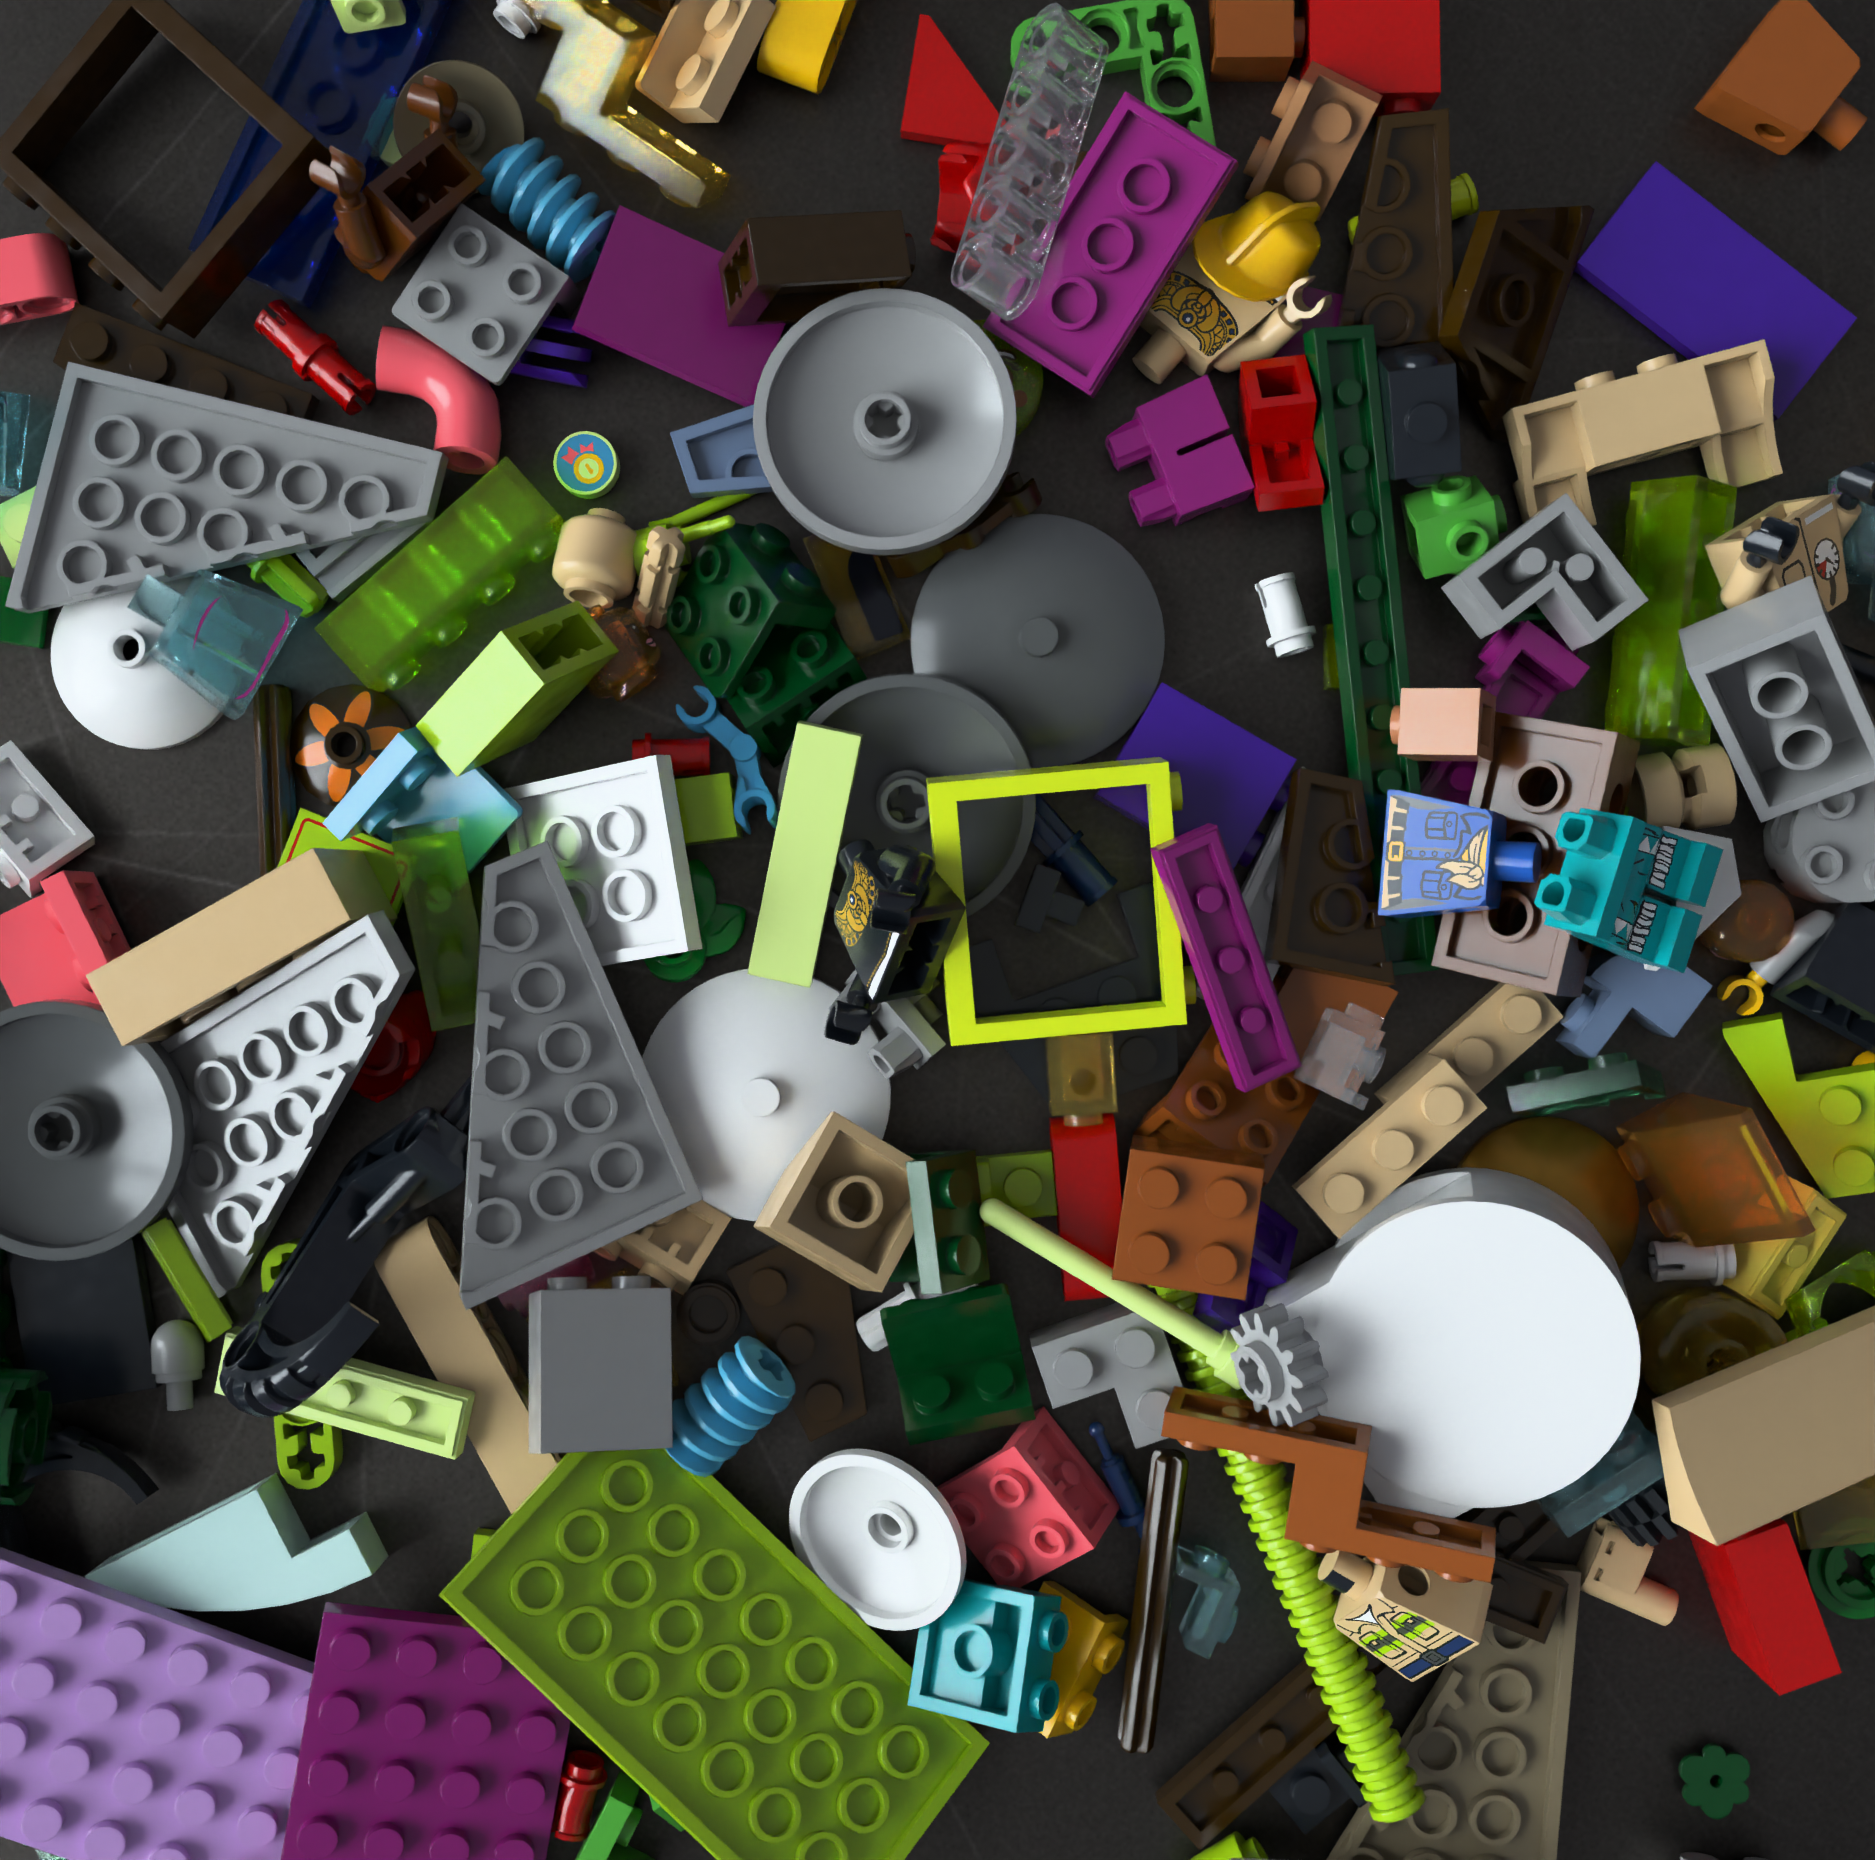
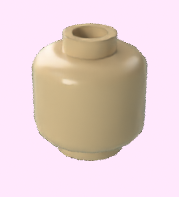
M593 508L587 514L574 516L563 523L554 558L552 576L558 585L564 589L563 594L570 601H579L582 606L588 608L607 609L613 606L614 601H620L631 594L637 573L633 558V546L637 533L625 524V518L621 514L605 508Z

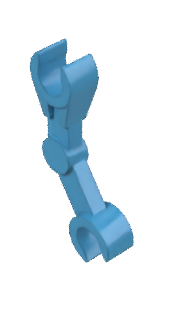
M698 685L693 686L699 697L708 703L706 712L701 716L692 717L679 704L675 706L676 712L687 729L694 733L707 732L728 750L735 760L738 775L734 800V816L736 821L750 835L751 828L747 820L748 812L753 806L765 805L767 806V819L775 829L778 821V806L762 777L759 761L761 757L760 748L750 735L744 734L722 715L721 704L708 688Z

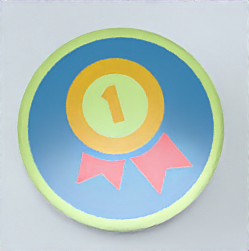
M590 431L573 433L567 436L555 451L553 466L556 477L565 489L574 496L594 499L605 495L615 486L620 474L619 457L610 442L600 434Z

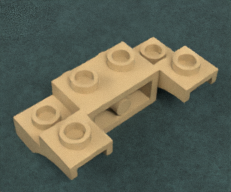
M1765 339L1679 363L1674 353L1659 356L1637 365L1638 374L1615 380L1613 371L1597 373L1575 382L1576 391L1509 410L1502 419L1519 478L1512 485L1523 524L1544 507L1567 493L1593 527L1597 525L1589 492L1588 476L1697 446L1701 450L1712 495L1773 479L1783 474L1773 422L1775 376Z

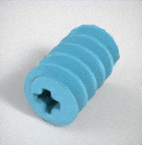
M533 137L522 145L515 144L504 148L481 171L480 174L486 181L479 187L478 191L482 195L491 196L493 206L500 213L509 214L511 224L518 231L527 232V239L534 248L546 250L545 257L549 263L557 268H564V273L574 283L587 278L596 267L616 213L613 210H609L594 218L592 215L600 202L599 196L595 192H588L576 200L574 197L580 189L581 178L577 174H569L558 182L556 179L560 175L564 163L558 155L550 156L541 163L538 162L546 147L540 137Z
M751 1336L741 1337L734 1346L735 1353L725 1352L717 1362L718 1368H708L701 1376V1384H691L684 1393V1399H676L672 1402L673 1448L665 1449L682 1468L694 1475L707 1477L715 1474L724 1461L736 1455L741 1445L749 1443L759 1429L766 1427L771 1422L775 1414L785 1410L795 1394L794 1379L782 1360L761 1341Z

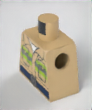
M1339 1550L1333 1553H1326L1318 1571V1579L1341 1592L1333 1618L1336 1629L1411 1682L1467 1652L1481 1642L1493 1585L1488 1582L1478 1580L1467 1583L1453 1582L1442 1578L1435 1571L1409 1565L1399 1568L1383 1567L1370 1561L1367 1556L1362 1559L1353 1553Z

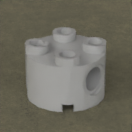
M1875 781L1767 820L1763 830L1764 856L1770 870L1775 869L1778 877L1784 882L1780 884L1792 895L1813 903L1872 902L1875 900Z

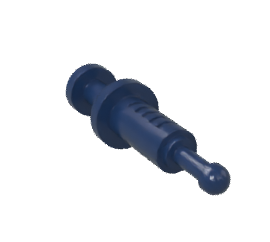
M1097 1421L1092 1422L1088 1429L1089 1434L1095 1438L1104 1457L1101 1460L1102 1464L1100 1467L1120 1507L1116 1514V1519L1121 1527L1134 1526L1140 1539H1142L1147 1497L1143 1498L1123 1455H1119L1117 1452L1113 1453L1104 1434L1105 1428L1103 1424Z

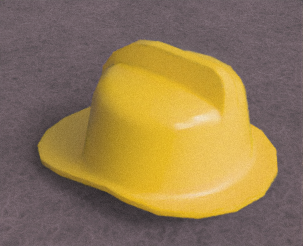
M1263 192L1252 198L1236 212L1203 223L1192 240L1194 257L1203 272L1218 287L1235 297L1258 302L1286 295L1288 289L1295 281L1309 276L1308 270L1319 253L1321 237L1314 223L1319 216L1321 208L1317 202L1294 203L1279 193Z

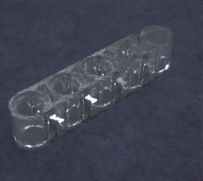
M1056 2L1047 5L1035 16L1022 39L950 276L952 285L1005 321H1010L1020 316L1028 308L1039 288L1108 57L1109 47L1107 42Z

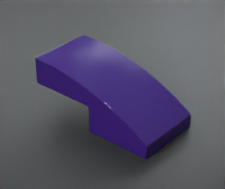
M1260 1200L1246 1300L1199 1293L1193 1316L1219 1333L1225 1329L1231 1331V1328L1241 1325L1240 1314L1263 1306L1268 1288L1287 1282L1298 1229Z

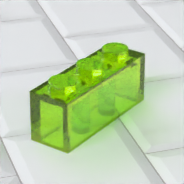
M458 817L393 828L391 843L431 1030L433 1032L475 1023L480 923Z

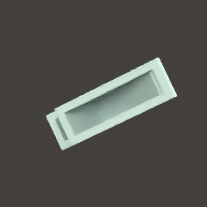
M277 1473L109 1557L85 1575V1578L165 1608L190 1611H247L289 1605L332 1593L372 1576L389 1555L367 1512L310 1540Z

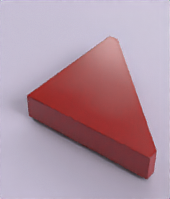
M920 14L900 130L901 139L944 146L953 141L976 142L979 144H1004L1008 142L1018 144V139L931 17Z

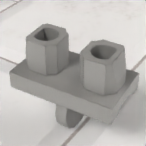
M856 969L844 983L846 987L836 1000L848 1003L846 997L856 977ZM937 978L929 993L882 1002L872 1012L873 1019L887 1036L872 1047L868 1055L871 1062L885 1078L890 1079L909 1069L912 1065L918 1070L946 1045L930 1026L943 1015L928 997L941 984Z

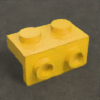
M1044 1581L1039 1592L1062 1597L1060 1612L1067 1616L1069 1625L1064 1647L1059 1652L1054 1653L1050 1680L1056 1681L1059 1687L1058 1707L1054 1716L1044 1722L1043 1731L1039 1732L1046 1738H1051L1078 1731L1090 1719L1097 1703L1093 1693L1102 1675L1109 1673L1114 1668L1123 1653L1125 1641L1121 1637L1128 1625V1620L1118 1613L1104 1615L1057 1582Z

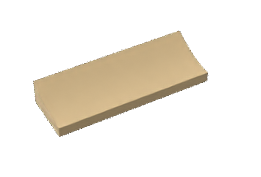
M1875 1306L1652 1399L1671 1522L1719 1546L1875 1475Z

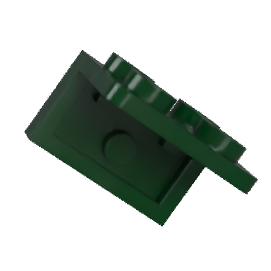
M735 523L732 528L709 535L667 609V622L664 625L666 630L708 690L716 698L728 699L733 696L776 623L825 630L837 611V608L820 588L821 581L817 575L804 567L790 549L788 537L779 529L769 524L758 523L756 526Z
M975 1150L905 1153L915 1159L906 1162L914 1234L889 1281L920 1282L921 1294H945L990 1280L984 1221L979 1214L982 1203Z

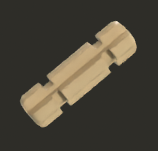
M657 526L649 533L646 545L648 550L644 554L637 584L639 590L635 594L632 606L636 614L634 621L641 628L643 627L639 621L645 627L651 625L657 629L663 627L667 622V609L674 597L680 573L679 566L683 561L686 549L682 543L684 534L675 526L668 530Z

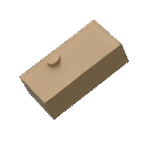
M312 848L90 972L86 977L122 1046L163 1041L366 915L384 910L390 923L398 919L363 851Z

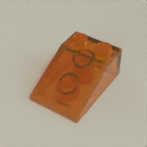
M1681 1092L1616 1126L1624 1142V1145L1618 1148L1619 1155L1632 1177L1637 1181L1644 1180L1654 1201L1648 1203L1649 1212L1657 1227L1667 1238L1673 1236L1679 1241L1698 1248L1804 1237L1815 1231L1806 1210L1752 1108Z

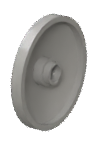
M881 288L852 292L832 299L806 314L790 328L772 351L763 368L754 400L753 431L757 454L764 474L780 503L794 519L819 538L835 546L864 554L899 555L916 552L935 546L965 529L985 510L1001 487L1012 460L1016 438L1017 417L1013 386L1007 368L991 340L978 325L953 306L923 293L904 289Z

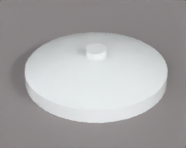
M741 969L725 973L704 982L674 1004L661 1019L651 1035L642 1059L697 1183L703 1201L729 1217L756 1221L784 1170L831 1112L835 1111L881 1140L883 1139L891 1106V1080L882 1075L871 1062L868 1055L870 1049L880 1042L871 1023L861 1032L860 1040L855 1045L831 1040L824 1036L829 1007L840 995L841 992L815 977L811 987L808 988L747 974L748 969Z

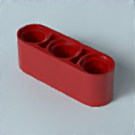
M1113 1112L1049 1118V1131L1057 1204L1058 1236L1113 1268L1122 1210L1117 1135ZM1061 1268L1064 1301L1110 1298Z

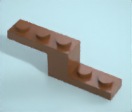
M1174 1386L1164 1412L1161 1436L1177 1439L1181 1445L1193 1450L1209 1451L1221 1448L1243 1453L1249 1460L1260 1464L1275 1465L1282 1461L1295 1464L1284 1539L1300 1542L1303 1547L1314 1552L1333 1553L1339 1550L1367 1556L1370 1561L1383 1567L1399 1568L1409 1565L1432 1570L1442 1578L1453 1582L1467 1583L1478 1580L1491 1583L1495 1563V1527L1361 1499L1372 1431L1371 1425L1318 1415L1292 1427L1287 1423L1275 1427L1271 1422L1269 1409L1267 1408L1257 1413L1254 1410L1252 1401Z

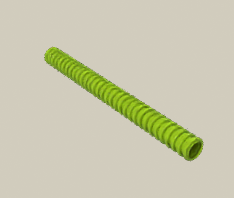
M1147 1285L1148 1288L1155 1287L1159 1297L1194 1317L1193 1311L1199 1293ZM1168 1335L1172 1344H1179L1181 1350L1176 1355L1180 1363H1187L1189 1368L1184 1374L1189 1382H1195L1197 1387L1194 1390L1252 1401L1242 1388L1237 1390L1214 1376L1215 1368L1206 1363L1207 1356L1175 1336ZM1216 1448L1220 1457H1227L1228 1462L1224 1465L1227 1475L1235 1476L1236 1481L1232 1484L1235 1494L1243 1495L1244 1499L1240 1503L1243 1513L1251 1514L1252 1516L1248 1526L1251 1532L1259 1533L1260 1535L1256 1540V1545L1259 1551L1267 1552L1268 1554L1264 1559L1267 1570L1275 1571L1276 1573L1272 1578L1275 1589L1283 1590L1284 1592L1280 1597L1283 1608L1291 1609L1292 1611L1288 1616L1289 1623L1292 1628L1300 1630L1296 1635L1297 1642L1300 1647L1308 1649L1304 1654V1658L1308 1666L1316 1668L1312 1673V1677L1316 1685L1324 1687L1320 1696L1324 1704L1332 1706L1328 1715L1333 1724L1340 1725L1336 1734L1341 1743L1348 1744L1344 1753L1349 1762L1355 1763L1352 1772L1356 1780L1364 1783L1360 1791L1365 1801L1372 1802L1369 1812L1373 1820L1390 1823L1413 1815L1424 1804L1426 1795L1420 1786L1415 1785L1418 1780L1415 1770L1412 1767L1406 1766L1410 1758L1405 1748L1398 1747L1402 1739L1397 1729L1390 1728L1393 1718L1389 1710L1382 1709L1385 1703L1381 1691L1373 1690L1377 1680L1373 1672L1365 1671L1369 1664L1366 1655L1363 1652H1357L1360 1645L1336 1629L1333 1618L1340 1596L1333 1595L1332 1592L1335 1589L1318 1579V1571L1323 1557H1317L1316 1553L1318 1552L1303 1547L1300 1542L1284 1539L1292 1490V1482H1285L1284 1480L1288 1473L1286 1466L1283 1463L1275 1465L1256 1463L1246 1458L1243 1453Z

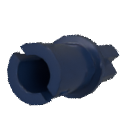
M1036 794V814L1031 842L1045 856L1046 859L1042 864L1045 867L1052 864L1057 871L1062 872L1061 876L1084 900L1085 905L1089 907L1111 889L1118 880L1111 876L1080 840L1084 835L1081 830L1074 833L1040 794Z

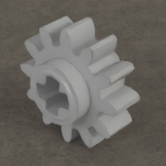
M1282 1303L1272 1307L1265 1304L1240 1314L1241 1325L1231 1328L1230 1331L1235 1342L1240 1347L1230 1355L1234 1361L1239 1385L1253 1401L1254 1410L1258 1413L1268 1408L1271 1422L1275 1427L1284 1423L1292 1427L1318 1416L1317 1407L1328 1402L1327 1395L1318 1385V1382L1326 1379L1329 1375L1328 1371L1323 1367L1319 1351L1320 1345L1304 1329L1303 1318L1299 1316L1288 1320L1287 1310Z

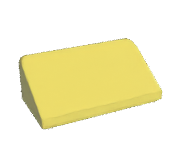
M1785 1174L1777 1175L1734 1240L1733 1245L1737 1262L1736 1275L1733 1279H1724L1722 1285L1779 1320L1846 1219L1847 1214L1815 1189Z

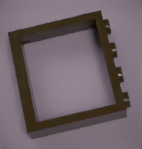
M112 0L0 138V168L8 175L2 183L3 186L31 209L36 210L40 205L51 215L45 223L48 229L77 251L84 246L94 256L88 266L104 281L118 291H122L126 286L135 294L138 299L132 307L145 320L160 331L169 324L194 339L321 188V186L311 181L309 176L311 162L317 159L330 166L332 160L331 153L324 144L166 0ZM158 32L282 144L278 152L164 289L42 176Z

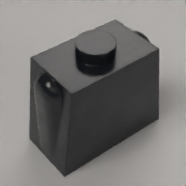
M1438 341L1376 349L1389 479H1405L1415 487H1430L1439 484L1443 480L1445 473L1461 472V444L1455 361Z

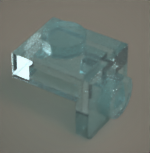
M1196 1545L1193 1552L1179 1546L1176 1573L1199 1584L1179 1626V1630L1187 1650L1210 1659L1217 1641L1226 1643L1233 1632L1238 1617V1607L1234 1604L1241 1591V1587L1234 1571L1229 1568L1231 1562L1223 1555L1201 1545Z

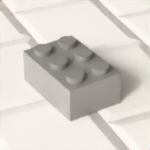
M1811 575L1678 630L1687 670L1761 823L1875 781V719Z

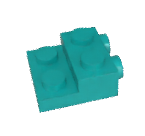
M964 1578L959 1594L948 1609L935 1621L919 1628L907 1705L1014 1733L1043 1731L1044 1722L1054 1716L1059 1703L1058 1684L1056 1681L1050 1680L1054 1653L1059 1652L1064 1647L1068 1636V1619L1063 1612H1060L1062 1597L1009 1585H993Z

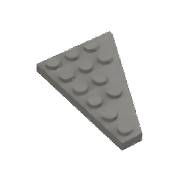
M68 362L5 606L29 614L434 520L449 458L443 452Z
M384 910L366 915L160 1043L176 1064L184 1080L190 1098L194 1126L190 1163L184 1180L167 1209L195 1261L218 1298L242 1286L415 971L413 963Z

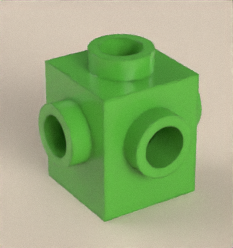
M1459 475L1445 477L1439 484L1431 486V488L1400 496L1409 554L1425 580L1447 573L1459 574L1499 543L1498 534L1507 531V518L1500 496L1498 494L1490 496L1476 475L1470 477Z

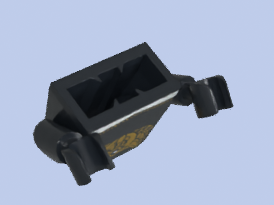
M860 839L846 845L838 855L837 861L847 878L834 910V923L856 968L857 974L847 993L846 999L848 1003L835 1000L830 1008L824 1030V1036L828 1039L855 1045L860 1040L861 1032L869 1026L872 1020V1012L877 1009L879 1003L929 993L966 907L935 871L934 859L930 855L920 852L917 848L909 845H893L888 848L875 850L870 841Z

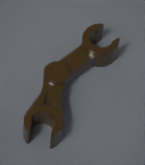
M1019 472L1006 476L996 493L997 497L965 529L935 546L916 552L887 556L896 577H912L942 559L944 554L960 548L963 550L976 548L983 543L987 533L1008 517H1022L1036 510L1043 499L1034 478H1031L1024 484Z

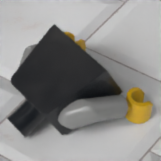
M1875 900L1872 902H1861V904L1858 902L1843 903L1830 912L1823 910L1812 911L1781 929L1750 961L1749 964L1753 970L1746 977L1742 975L1729 976L1721 981L1717 988V997L1723 1001L1731 995L1737 986L1746 985L1749 989V998L1736 1011L1739 1015L1745 1016L1754 1014L1760 1009L1764 997L1761 988L1769 982L1774 985L1770 993L1771 996L1868 1050L1859 1054L1852 1062V1066L1874 1063Z

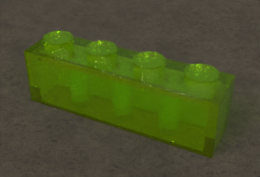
M505 456L314 629L366 687L378 692H384L388 687L395 691L415 677L421 669V665L417 661L435 645L439 648L448 646L466 630L468 622L465 618L483 602L490 606L502 599L516 583L512 576L530 560L536 564L549 557L557 549L561 528L566 521L520 469Z
M1700 475L1631 482L1629 508L1626 513V537L1622 566L1649 600L1616 625L1612 641L1613 657L1609 693L1605 705V730L1619 732L1641 742L1640 745L1709 746L1712 720L1687 670L1678 630L1724 611V605L1720 599L1722 589L1707 555L1705 545L1733 529L1737 495L1736 486Z

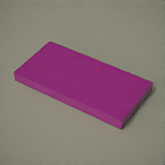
M1125 91L982 327L1084 393L1095 398L1239 166L1238 161Z

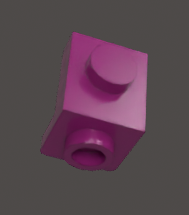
M1528 620L1512 628L1510 631L1502 627L1495 632L1478 655V658L1485 664L1477 673L1475 679L1483 685L1493 683L1502 677L1513 661H1516L1561 693L1575 688L1590 666L1576 657L1579 653V648L1572 651L1557 631L1548 629L1546 632H1543Z

